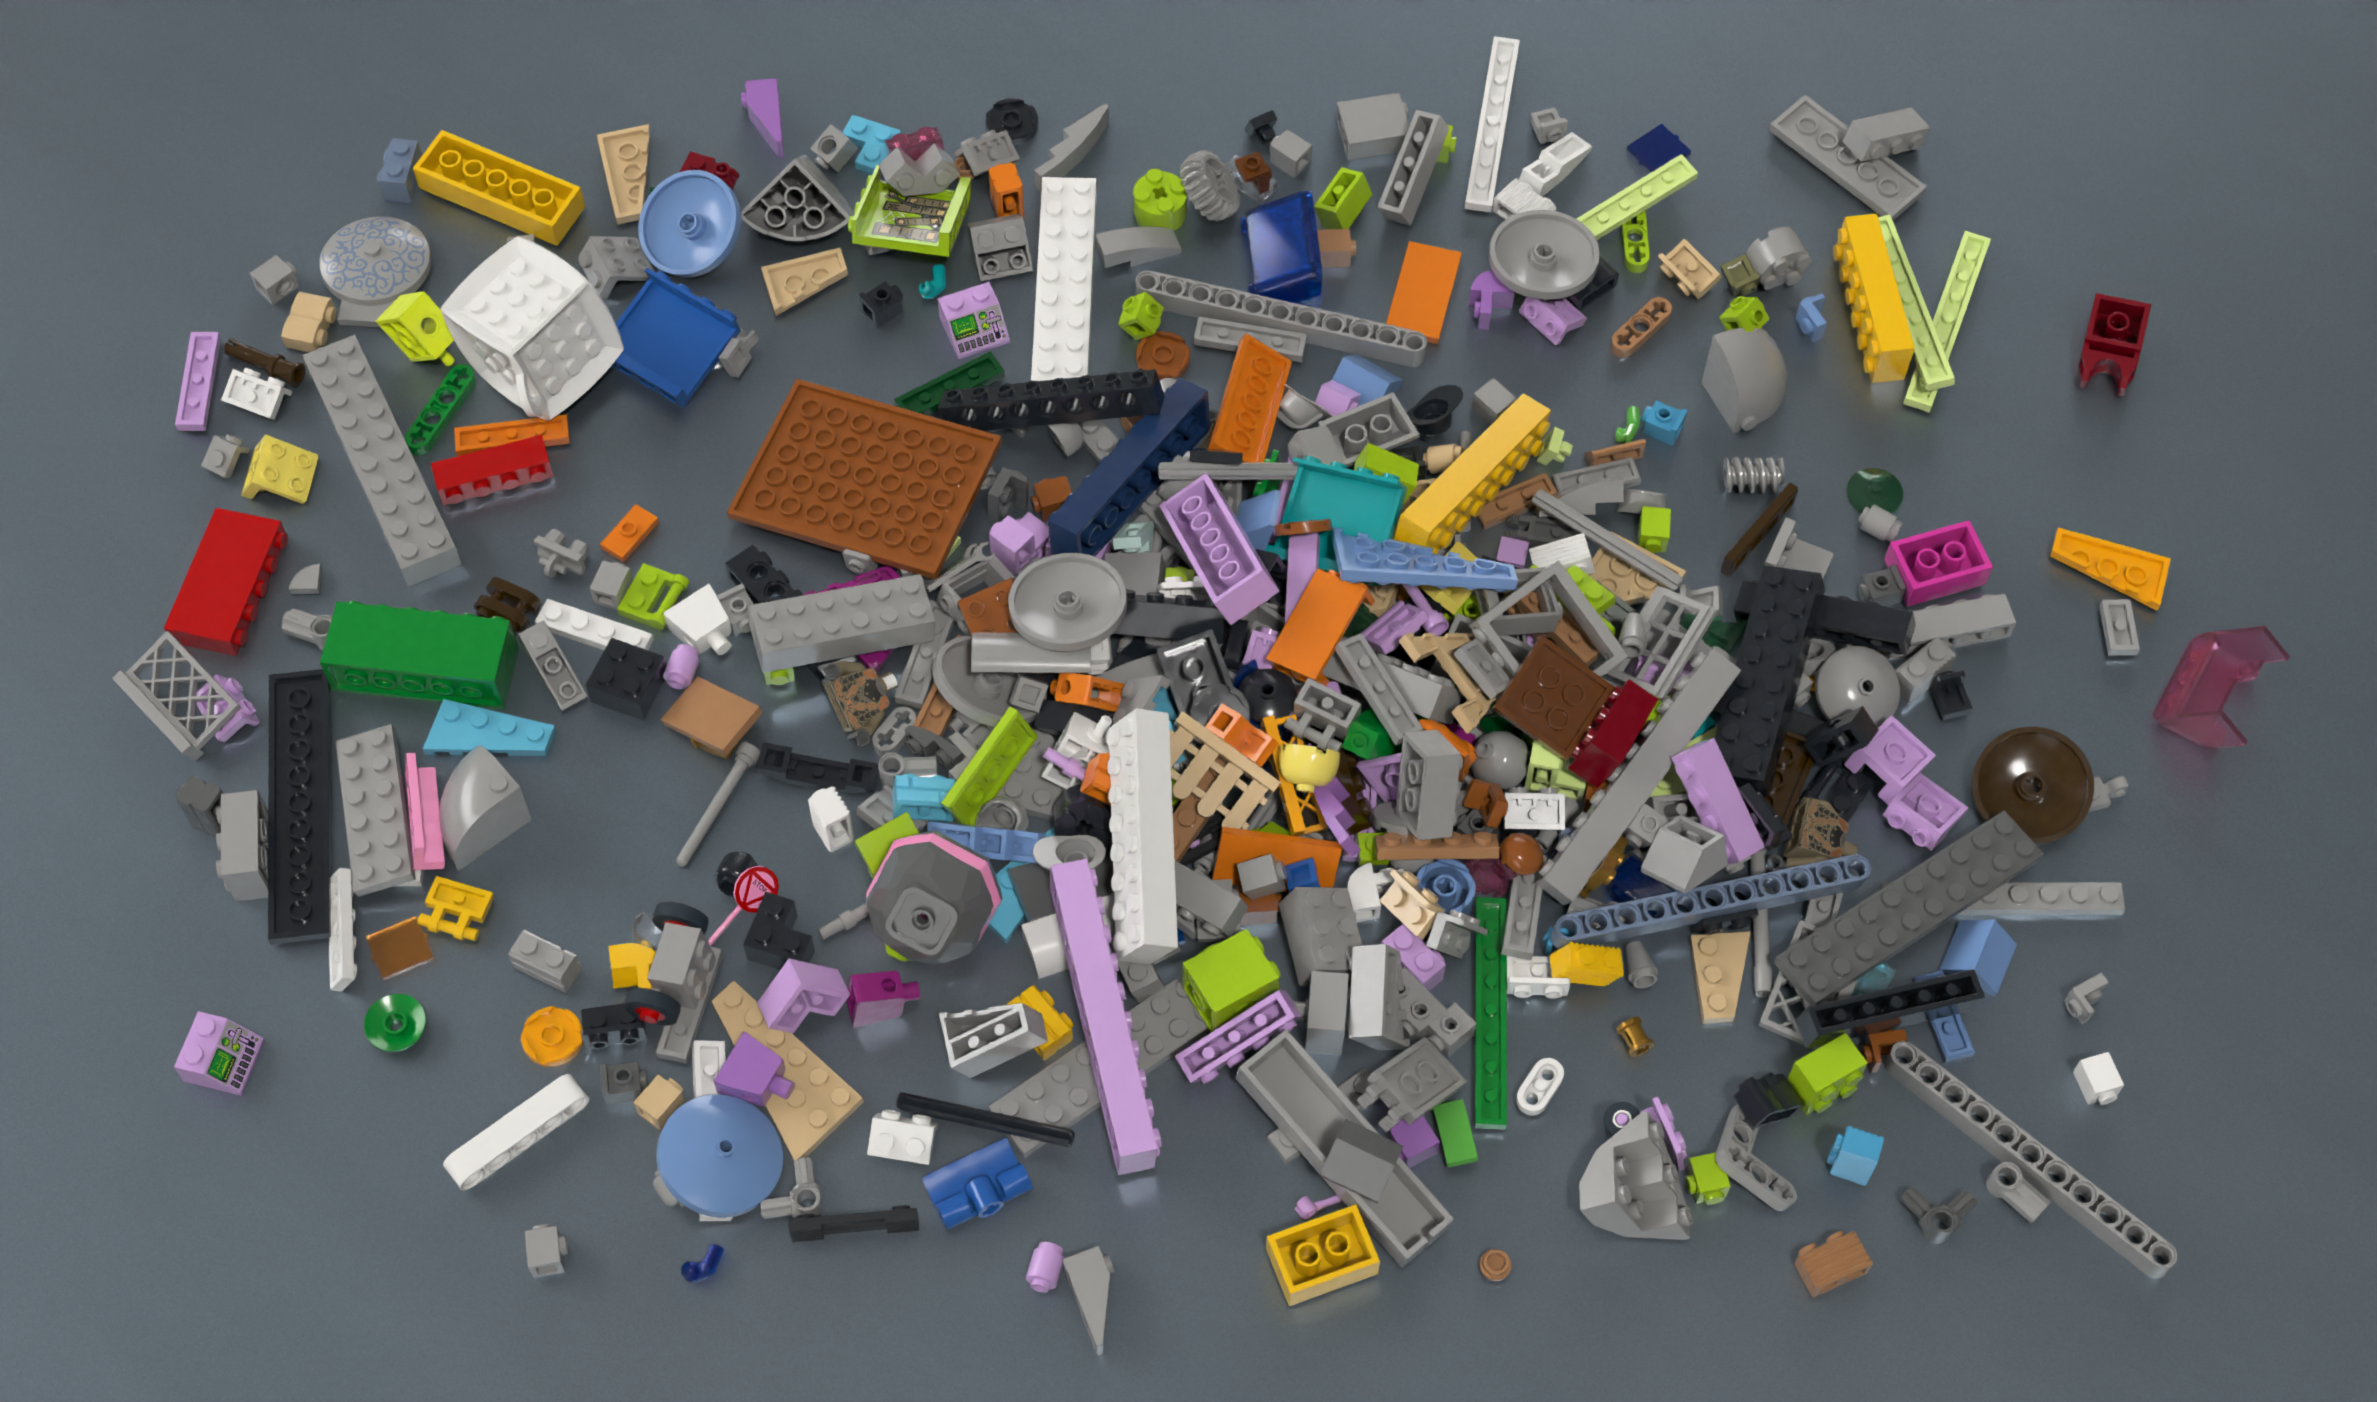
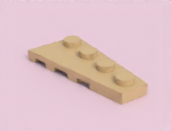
M649 124L597 135L617 225L638 221L645 203L650 143Z

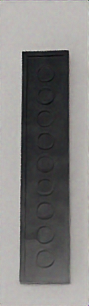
M323 669L269 675L268 941L273 945L327 939L331 936V687Z

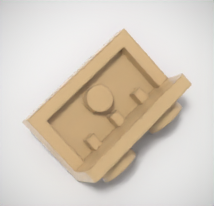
M1683 239L1666 256L1662 252L1658 255L1662 262L1659 266L1660 269L1669 278L1675 276L1680 281L1677 286L1686 296L1692 293L1699 300L1722 279L1721 274L1686 239Z

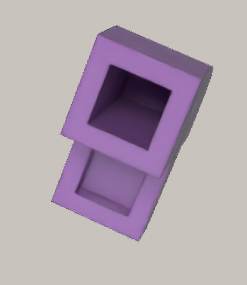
M1493 270L1483 272L1477 276L1471 285L1468 306H1474L1473 318H1479L1478 329L1489 330L1492 308L1512 309L1515 292L1506 287L1496 277Z

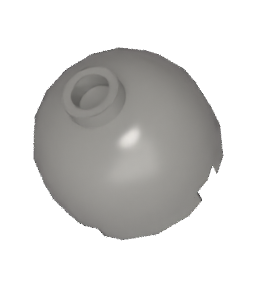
M1493 731L1482 736L1474 745L1477 759L1471 765V769L1478 780L1500 784L1501 789L1509 790V788L1519 784L1527 774L1529 767L1526 765L1527 755L1531 757V753L1527 743L1507 731Z

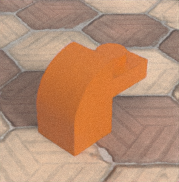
M1221 704L1205 726V728L1259 767L1263 766L1279 744L1273 737L1254 727L1241 714L1224 704Z

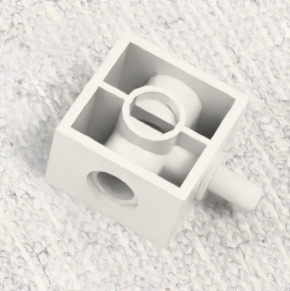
M1074 712L1053 749L1068 759L1070 757L1076 759L1081 763V767L1087 769L1090 760L1099 753H1110L1106 738L1109 727L1112 724V719L1104 715L1096 723ZM1047 760L1041 777L1065 789L1082 784L1083 781L1075 776L1070 778L1061 772L1062 768Z

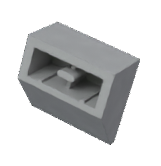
M1019 213L966 224L971 252L980 282L1033 271L1024 218Z
M1679 815L1659 828L1641 866V872L1686 894L1728 865L1725 835Z

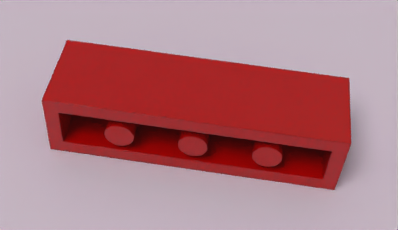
M542 434L430 463L443 506L457 504L474 497H484L490 493L505 489H515L518 486L532 482H542L547 478L554 477Z

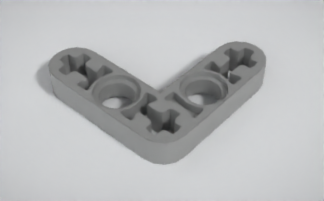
M1736 1104L1730 1110L1715 1156L1716 1162L1720 1169L1777 1211H1784L1796 1202V1190L1789 1181L1751 1154L1759 1128L1753 1127L1739 1104ZM1734 1131H1737L1741 1135L1744 1142H1741L1736 1137ZM1752 1171L1759 1176L1761 1183L1754 1178Z

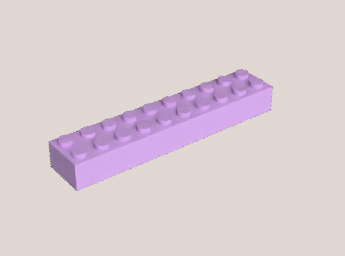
M1087 859L1051 866L1050 893L1117 1175H1123L1155 1168L1156 1157L1160 1156L1159 1147L1162 1144L1158 1128H1152V1117H1154L1151 1098L1145 1099L1146 1076L1144 1069L1138 1070L1137 1058H1140L1139 1047L1136 1039L1131 1040L1132 1018L1129 1010L1124 1011L1123 1000H1126L1125 990L1122 981L1117 982L1116 971H1119L1116 954L1111 953L1109 943H1112L1109 925H1104L1103 914H1105L1103 900L1101 896L1097 897L1096 886H1098L1096 871L1095 868L1089 869Z

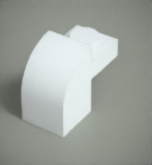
M1367 863L1352 873L1347 888L1356 922L1380 918L1381 903L1379 896H1384L1394 883L1395 879L1389 874L1393 868L1382 869L1378 873H1374L1372 863ZM1398 869V870H1397V871H1400V872L1404 873V869Z

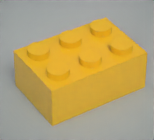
M1356 1204L1271 1234L1266 1239L1267 1254L1289 1306L1375 1276L1379 1272V1257Z

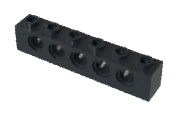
M751 545L725 563L728 578L735 586L743 583L753 604L803 596L800 590H793L782 570L776 571L768 554L765 551L760 552L754 545ZM758 577H765L761 580H755ZM781 596L779 599H772L773 597ZM855 655L807 664L806 666L822 683V679L826 678V672L824 669L819 670L818 666L841 660L859 662V659Z

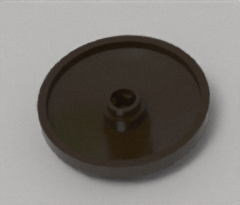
M2028 726L2007 731L1986 746L1974 766L1971 791L1976 810L1984 823L2005 810L2038 846L2050 844L2066 837L2081 824L2088 814L2093 801L2094 777L2085 754L2072 740L2048 728Z

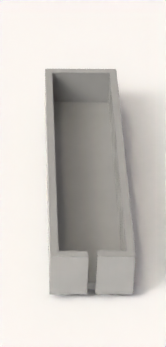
M1287 1029L1238 1068L1237 1081L1319 1174L1345 1119L1379 1134ZM1400 1157L1378 1203L1323 1178L1348 1207L1357 1205L1365 1227L1401 1268L1421 1253L1426 1245L1429 1246L1447 1231L1454 1220Z

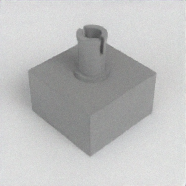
M1311 971L1309 999H1306V1002L1293 1001L1302 1016L1298 1020H1303L1304 1024H1307L1306 1052L1342 1055L1349 974Z

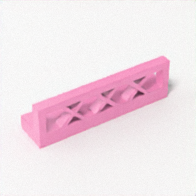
M406 753L404 778L413 870L444 869L445 858L439 824L435 767L417 768L416 753Z

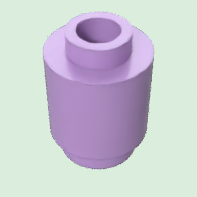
M679 644L672 651L663 674V678L670 687L683 689L692 683L700 662L699 651L686 644Z
M1040 1242L1038 1248L1034 1249L1025 1278L1033 1290L1046 1293L1056 1288L1063 1266L1064 1250L1062 1247L1050 1242Z

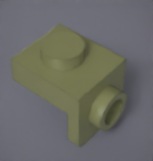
M1746 254L1720 265V269L1734 296L1741 293L1743 296L1754 292L1760 284L1761 277L1758 273H1755Z

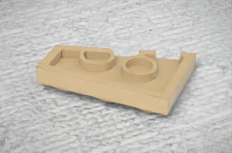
M841 248L761 267L775 316L848 275Z
M1751 931L1690 936L1689 943L1702 1024L1733 1022Z

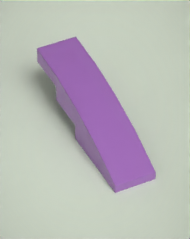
M1335 776L1332 782L1326 786L1315 787L1314 794L1329 828L1339 844L1353 857L1361 849L1347 832V829L1356 822L1341 803L1350 794L1337 776Z

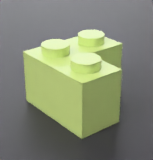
M1534 740L1524 788H1528L1529 792L1536 793V790H1539V788H1557V794H1565V797H1570L1576 802L1582 803L1587 781L1571 770L1564 769L1565 761Z

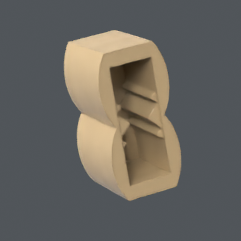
M298 292L281 334L286 348L311 352L326 345L328 339L327 329L330 324L335 322L337 316V309L334 307L332 299Z

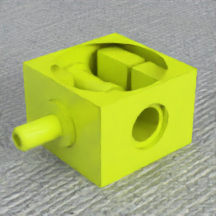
M424 291L400 295L375 321L412 362L439 358L447 367L455 362V359L446 350L454 339L444 321L441 309Z

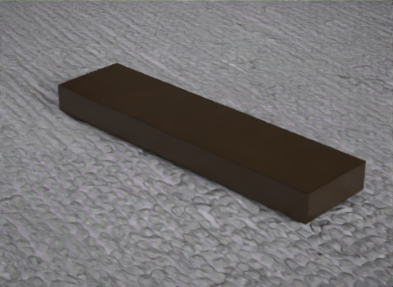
M1789 483L1724 557L1721 573L1729 577L1737 570L1792 507L1798 493V487Z

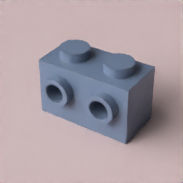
M391 138L389 148L384 150V164L382 170H379L377 173V184L381 187L385 201L412 203L417 186L413 167L422 156L418 141Z

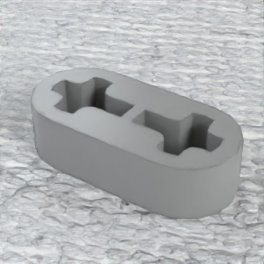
M896 708L872 736L874 752L878 756L882 757L886 753L891 752L897 753L906 743L905 728L909 725L913 726L916 720V714L911 708ZM898 719H909V724L902 723L899 727ZM890 738L891 745L885 744L882 747L880 741L886 742Z

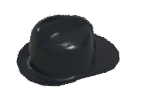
M1456 385L1439 386L1427 393L1407 412L1413 425H1415L1425 441H1429L1436 435L1446 432L1451 427L1452 411L1462 401L1463 391Z

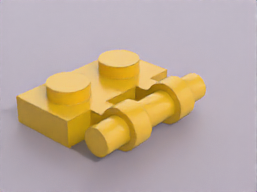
M436 876L425 899L426 907L434 910L432 915L421 913L417 924L427 927L428 931L434 933L442 931L452 934L454 939L476 941L479 936V930L471 928L469 925L471 921L484 923L495 898L494 894L487 890ZM445 914L459 916L458 922L454 923L444 920Z

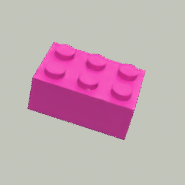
M1970 520L1890 542L1884 558L1887 568L1893 564L1897 566L1906 586L1903 600L1907 607L1986 585L1993 569Z

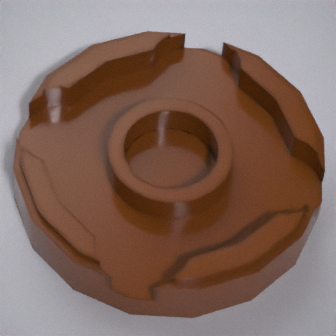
M1155 332L1154 335L1143 338L1137 346L1136 364L1138 370L1156 369L1159 380L1164 378L1178 379L1185 374L1190 366L1191 352L1181 336L1172 332Z
M1322 519V521L1308 520L1289 522L1284 525L1276 524L1274 526L1275 536L1332 530V521L1330 519Z

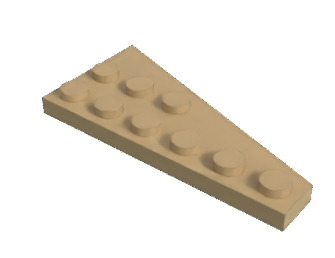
M732 981L711 1001L734 1046L742 1033L745 1032L784 1060L786 1070L783 1077L795 1083L794 1090L787 1100L772 1094L765 1107L775 1123L783 1142L787 1146L793 1161L801 1157L806 1158L864 1102L863 1097L792 1033L768 1028L757 1001L735 981Z

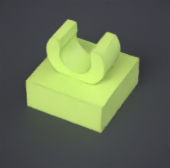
M1554 427L1543 438L1542 442H1544V445L1538 454L1537 462L1547 465L1554 459L1563 463L1565 456L1571 455L1573 445L1562 441L1564 430Z

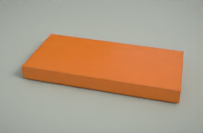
M1409 241L1386 324L1421 332L1426 336L1427 342L1438 344L1462 252Z
M1222 827L1212 880L1232 879V885L1239 886L1241 881L1237 864L1272 854L1277 860L1282 861L1285 866L1313 857L1317 866L1320 887L1333 888L1342 846L1339 842ZM1284 879L1286 890H1283L1281 892H1289L1287 880Z

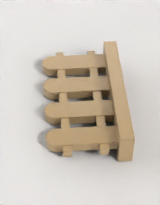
M1182 711L1175 721V726L1178 727L1177 731L1169 730L1171 778L1176 781L1172 789L1174 797L1178 800H1185L1193 793L1201 799L1197 805V812L1201 817H1211L1217 811L1225 817L1221 828L1229 827L1247 830L1250 824L1246 820L1258 803L1264 807L1268 801L1264 797L1266 792L1273 795L1281 782ZM1193 739L1203 745L1200 750L1190 744ZM1186 750L1194 758L1181 775L1172 767ZM1220 757L1227 765L1222 767L1215 762L1216 758ZM1210 768L1219 776L1208 791L1204 792L1197 787V784ZM1242 774L1252 781L1249 786L1239 779ZM1233 786H1235L1244 793L1230 811L1221 803Z

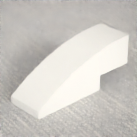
M1571 132L1542 150L1539 159L1522 170L1519 181L1529 184L1535 193H1538L1539 196H1544L1577 167L1593 146Z

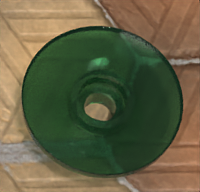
M1862 469L1856 472L1847 484V498L1850 504L1860 513L1863 512L1866 506L1871 509L1875 504L1892 514L1900 507L1903 500L1901 483L1893 474L1883 469Z

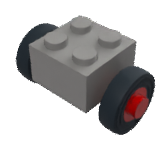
M661 902L656 906L653 914V924L663 931L647 978L653 989H631L624 1001V1009L627 1013L637 1019L656 1025L668 1026L675 1024L679 1018L681 1007L696 1009L699 999L702 1000L706 994L707 984L705 981L708 971L711 972L715 966V954L704 936L709 924L708 917L696 908L677 902Z

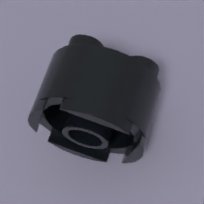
M1075 785L1066 789L1054 805L1055 836L1089 835L1096 837L1107 848L1112 842V832L1109 828L1112 816L1111 806L1080 792L1081 785Z

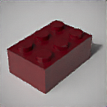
M1630 679L1621 688L1616 685L1598 712L1595 720H1593L1585 732L1582 742L1578 743L1570 755L1573 757V760L1568 769L1598 788L1622 763L1659 699Z

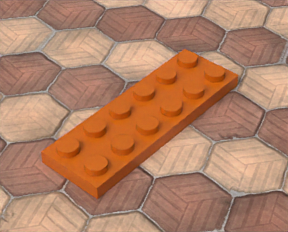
M1247 333L1240 339L1208 449L1242 452L1243 462H1264L1292 361Z

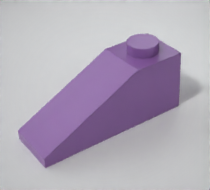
M777 78L745 81L746 92H741L742 108L748 109L749 119L779 158H784Z
M1386 1105V1110L1388 1112L1390 1108ZM1424 1116L1411 1125L1402 1119L1394 1128L1388 1131L1389 1139L1403 1146L1399 1157L1409 1168L1438 1153L1440 1141Z

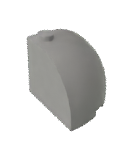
M807 155L795 158L741 211V219L755 230L787 241H807L827 236L848 224L850 216H854L851 206L841 192Z
M1737 328L1713 335L1701 383L1732 432L1748 431L1770 418L1781 406L1787 388V368L1780 348L1767 331L1754 328L1753 332H1746L1744 328Z
M481 745L471 750L453 770L446 783L440 802L439 824L443 844L457 871L532 820L520 786L499 761Z

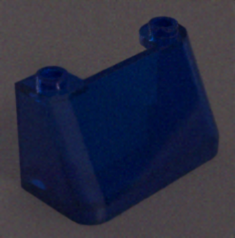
M1312 190L1299 191L1245 211V217H1240L1241 233H1246L1247 238H1249L1253 269V283H1248V293L1304 306H1321L1322 263Z

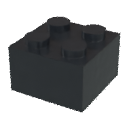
M611 637L585 685L590 702L644 721L665 681L663 678L667 666L665 657Z

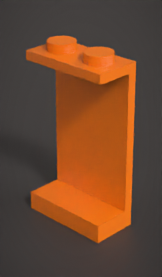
M1317 568L1266 658L1274 670H1278L1303 683L1310 678L1327 687L1329 680L1324 675L1323 670L1334 653L1337 643L1340 642L1361 603L1364 602L1372 606L1375 602L1368 592V586L1362 582L1350 583L1341 580L1340 574L1333 570H1329L1327 573Z

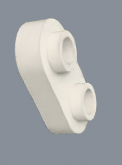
M1552 1058L1539 1060L1519 1088L1516 1104L1524 1114L1534 1116L1542 1113L1560 1087L1564 1077V1069L1557 1060ZM1550 1074L1553 1079L1545 1080L1542 1075ZM1534 1098L1537 1101V1103L1531 1105L1526 1101V1099Z

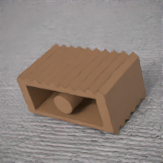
M1843 1231L1836 1232L1826 1239L1827 1243L1818 1247L1815 1243H1812L1798 1251L1799 1255L1794 1265L1812 1298L1862 1275H1866L1873 1265L1872 1260L1866 1253V1249L1863 1248V1244L1860 1242L1855 1231L1846 1235Z

